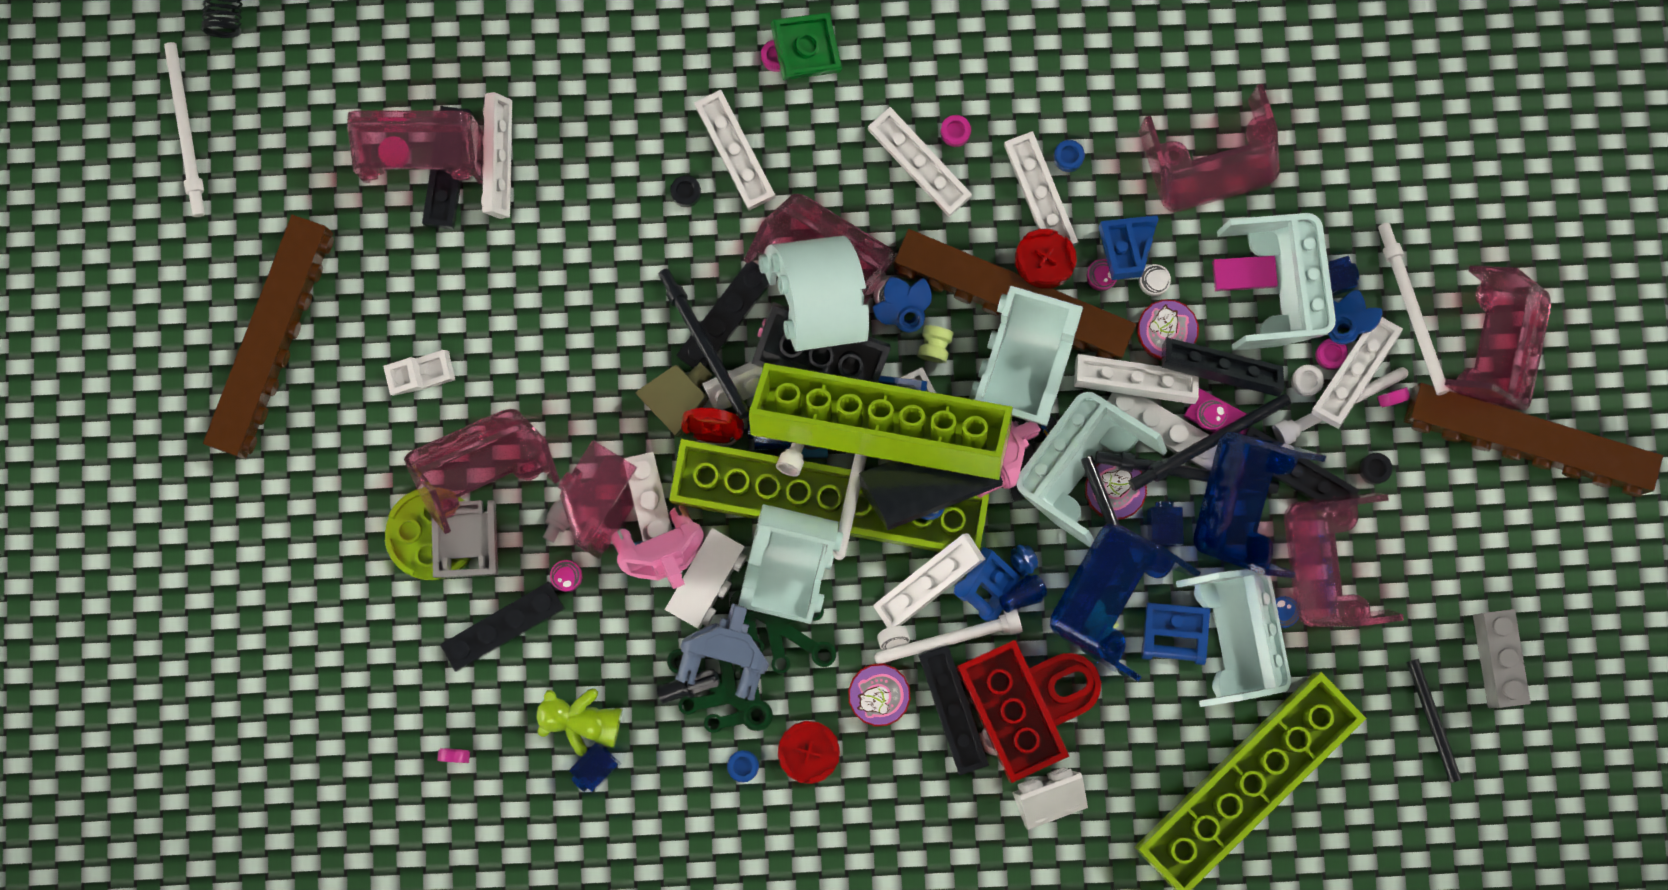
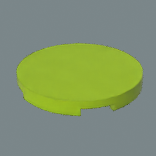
M421 488L403 496L391 509L385 529V546L395 565L406 574L418 579H445L433 577L432 503H439L441 515H444V502L465 500L457 494L441 488ZM471 558L451 559V570H461Z

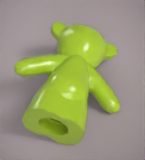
M594 688L587 690L571 706L564 700L557 698L554 691L547 690L544 694V700L537 710L538 735L545 737L550 732L565 730L575 753L581 757L587 754V747L581 736L604 746L614 748L623 709L599 710L596 707H587L598 696V691Z

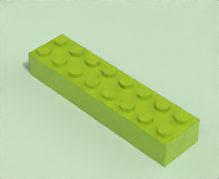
M764 363L749 410L750 432L754 436L999 480L1011 431L1013 407Z
M1322 672L1312 673L1134 848L1174 890H1192L1367 718Z

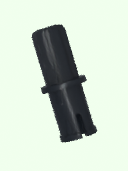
M712 668L697 673L694 685L688 684V681L683 683L678 680L663 685L660 684L657 686L659 700L662 704H667L686 696L693 698L695 693L718 686L720 684L719 675Z

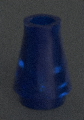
M1025 575L1011 589L999 597V602L1003 610L1009 613L1019 608L1041 603L1043 598L1047 596V588L1044 581L1038 575Z

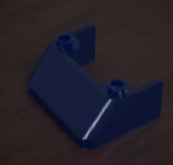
M1227 432L1223 434L1218 441L1194 532V545L1196 549L1201 553L1262 575L1294 578V571L1271 563L1273 543L1268 536L1257 532L1273 473L1278 475L1290 474L1295 469L1298 458L1325 462L1326 456L1292 445L1242 433Z
M1107 524L1099 531L1050 617V627L1056 635L1110 670L1139 682L1142 676L1119 662L1126 648V640L1120 631L1113 628L1114 624L1144 573L1153 578H1163L1169 574L1171 569L1194 577H1199L1201 572L1165 547L1123 526Z

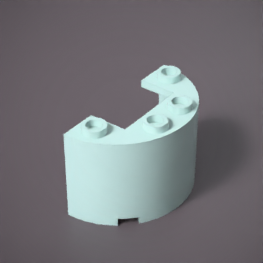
M833 236L772 244L766 247L763 255H759L760 272L766 274L769 285H776V277L778 276L779 292L781 295L785 294L789 305L788 320H785L783 324L784 334L787 340L791 339L795 351L868 341L869 309L868 304L863 305L864 294L862 292V289H866L864 275L854 246L847 237Z
M1010 286L1008 295L1002 294L998 304L997 312L1002 313L1001 323L998 332L992 330L987 348L991 349L992 352L989 361L983 359L978 374L981 381H974L969 399L1012 406V416L1047 426L1069 359L1083 307Z
M763 504L738 605L744 606L748 610L811 624L814 612H821L824 595L819 594L824 570H831L834 559L833 551L839 552L843 533L838 532V521Z

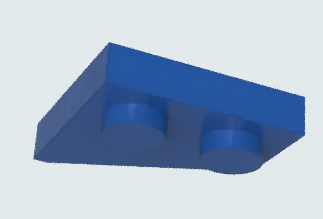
M1158 215L1100 222L1099 232L1112 280L1142 277L1158 223Z

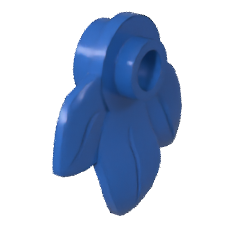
M889 277L884 286L885 301H881L873 306L875 316L885 325H897L904 332H915L924 324V310L931 303L932 294L930 286L924 278L909 286L900 278ZM912 312L914 317L911 320H905L904 316L906 313Z
M1359 290L1352 291L1339 303L1333 300L1336 322L1332 331L1328 333L1329 338L1341 345L1353 342L1359 334L1371 332L1377 327L1382 318V309H1366L1365 300ZM1342 328L1349 329V332L1347 333H1338V331Z

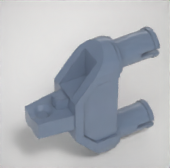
M732 603L727 619L721 618L719 623L709 625L684 638L680 647L682 648L683 656L675 679L683 683L688 681V684L694 685L701 658L707 656L741 665L743 672L735 695L744 699L748 697V700H754L761 674H765L769 664L752 637L747 633L749 625L743 624L747 608Z

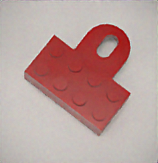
M1016 640L956 667L1010 783L1069 757L1056 726L1090 710L1097 702L1101 691L1100 675L1094 664L1087 658L1074 653H1064L1028 668ZM1073 672L1084 674L1086 685L1083 689L1066 697H1061L1055 692L1054 685L1058 679Z

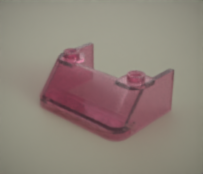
M1263 84L1257 85L1248 99L1254 118L1246 127V137L1249 144L1191 160L1187 148L1182 143L1170 141L1160 144L1152 117L1147 116L1144 118L1139 134L1161 203L1167 210L1180 212L1264 188L1274 183L1280 172L1278 129Z
M351 111L348 113L347 129L353 171L364 183H370V180L378 179V175L384 174L385 169H444L447 173L452 174L453 179L469 180L470 176H474L478 184H483L484 147L482 139L484 133L472 114L463 111Z
M792 194L762 221L743 261L749 264L759 253L763 254L768 245L845 236L854 246L861 264L866 289H862L864 294L863 305H865L892 265L895 253L887 245L811 198L802 194Z
M1470 266L1469 272L1481 281V284L1476 289V301L1486 312L1475 367L1465 368L1459 374L1457 380L1446 379L1444 385L1461 395L1512 410L1526 411L1531 404L1551 310L1550 295L1518 268Z
M506 409L416 448L410 451L404 458L408 472L429 514L445 534L451 532L447 518L453 516L459 508L458 497L508 474L513 473L517 478L532 480L544 472L554 484L560 482L547 440L516 409Z
M592 440L573 472H567L563 476L558 488L561 489L560 499L575 545L600 559L611 544L612 535L614 532L619 531L634 507L628 482L637 467Z
M1371 492L1295 502L1288 506L1284 513V523L1293 595L1296 601L1299 620L1302 623L1311 627H1357L1404 620L1403 614L1390 609L1370 612V606L1366 599L1359 595H1343L1335 533L1347 532L1354 528L1358 521V504L1389 501L1388 494Z

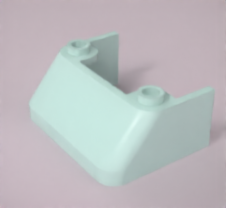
M1300 213L1230 219L1217 231L1218 237L1247 235L1249 247L1255 255L1259 257L1275 256L1282 315L1267 318L1261 325L1260 334L1245 335L1232 344V351L1279 347L1322 337L1332 331L1336 318L1323 225L1316 215Z
M1085 392L1074 399L1021 470L1016 485L1022 496L1053 523L1095 550L1098 545L1091 533L1077 523L1081 517V507L1074 498L1069 496L1070 492L1085 474L1081 459L1092 455L1095 460L1096 452L1102 451L1104 447L1116 454L1129 452L1138 440L1163 456L1166 454L1167 449L1159 433L1097 394Z
M1253 568L1218 572L1176 581L1177 587L1195 586L1194 596L1196 601L1203 608H1213L1225 670L1218 671L1212 682L1216 698L1199 701L1200 707L1243 701L1289 690L1291 675L1272 580L1266 569Z

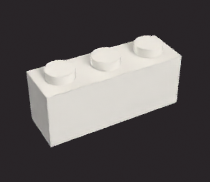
M711 528L683 577L685 585L676 589L665 610L699 630L702 625L708 626L716 613V610L712 607L717 598L724 599L732 585L728 581L734 570L739 572L747 559V556L743 554L746 550L745 546Z

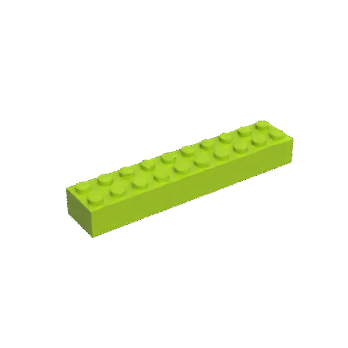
M681 439L669 501L674 505L752 519H759L761 508L764 504L838 521L839 527L851 469L804 461L800 474L792 477L781 473L776 468L779 456ZM860 487L850 536L941 552L962 534L968 533L980 550L990 494H986L981 498L974 496L946 507L942 515L937 519L925 520L919 518L887 530Z

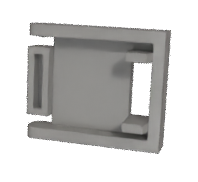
M482 500L444 502V515H441L440 504L432 503L433 577L452 578L498 575L495 500H488V513H484ZM478 558L480 569L451 570V559Z

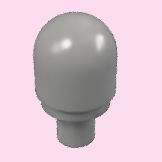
M559 500L551 506L546 516L545 524L548 525V528L543 536L544 539L554 543L559 531L565 532L568 529L575 514L574 507L570 502Z

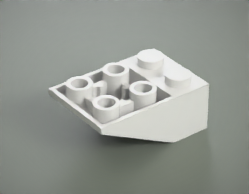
M1063 767L1047 773L1049 779L1042 782L1033 778L1017 784L1019 790L1012 793L1026 829L1035 828L1088 808L1083 777L1080 772Z

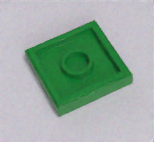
M830 12L773 19L771 21V30L783 80L834 74L842 71Z

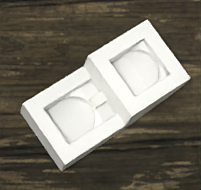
M441 350L419 358L409 357L383 366L389 392L392 396L434 387L455 380L449 351Z

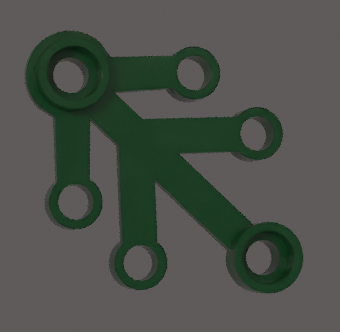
M742 589L732 595L730 608L732 603L738 605ZM823 606L820 615L813 617L812 621H818L823 617ZM747 610L743 624L749 625L747 633L754 641L760 643V651L762 653L764 651V644L758 639L755 618L766 624L773 655L771 665L775 672L783 674L790 669V660L785 656L781 635L811 653L812 660L820 667H828L836 660V650L832 644L828 642L817 643L789 625V623L798 621ZM821 649L829 650L830 657L828 660L822 661L819 659L818 652ZM783 658L786 660L787 666L784 670H778L775 667L777 659Z
M681 649L673 650L667 658V665L674 673H678L679 667L675 664V659L678 656H683ZM719 659L716 660L719 661L723 683L720 682L718 686L709 689L715 694L696 698H688L686 696L681 698L678 704L679 710L686 715H691L696 710L731 704L741 711L725 716H719L718 714L708 715L704 720V727L711 733L719 732L725 727L742 724L750 730L761 731L766 729L773 719L771 707L760 698L759 687H757L754 700L747 701L735 695L737 689L732 663ZM699 667L697 673L704 670ZM742 667L740 668V675H742L743 672ZM686 699H690L694 703V708L691 711H685L682 707ZM755 709H760L763 712L761 721L756 722L752 719L751 714ZM716 717L719 720L720 724L717 729L709 728L708 721L710 718Z

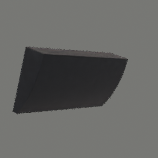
M775 302L772 303L752 364L763 368L764 363L878 383L891 349L889 343L868 336V341L795 351L791 339H786L783 327L784 321L788 320L789 307Z
M892 460L859 473L861 491L887 530L1003 485L1001 476L999 480Z

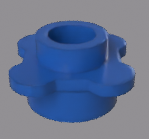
M1021 544L1017 546V549H1011L1010 559L1015 571L1019 572L1022 577H1026L1027 573H1033L1034 569L1038 567V559L1033 549L1028 545L1023 547Z

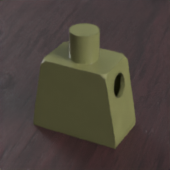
M701 362L688 374L681 367L675 365L635 393L668 429L680 438L684 434L681 428L684 412L705 406L709 398L700 387L703 385L702 383H705L713 375Z

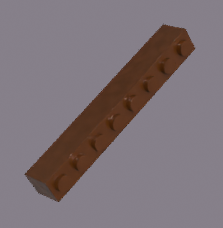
M291 215L203 441L204 445L245 460L248 454L254 451L257 444V437L255 435L258 427L264 424L268 415V408H266L270 396L276 394L279 387L278 375L281 368H284L289 361L290 344L292 339H296L301 329L300 318L303 311H306L311 304L312 294L310 292L314 282L317 283L321 278L323 272L322 261L325 254H329L333 247V232L326 226Z
M908 229L894 261V269L898 270L897 274L908 280L924 278L928 282L930 289L937 292H942L943 289L954 294V298L966 304H971V301L982 305L983 311L995 316L1000 314V312H997L1001 295H1008L1010 286L1082 306L1083 310L1072 349L1081 352L1087 349L1096 353L1095 357L1121 360L1136 326V323L1055 289L1033 286L1026 282L1019 274L911 229Z
M1419 383L1413 387L1403 421L1404 423L1411 424V428L1418 432H1438L1442 434L1441 438L1451 442H1460V440L1471 442V447L1477 450L1490 451V449L1502 452L1501 456L1517 461L1524 458L1532 461L1531 465L1546 470H1550L1551 467L1562 470V475L1575 479H1580L1581 476L1593 479L1592 484L1605 488H1611L1612 485L1623 488L1622 493L1634 497H1641L1642 494L1655 490L1664 456L1449 391L1443 395H1437L1434 386L1425 383Z

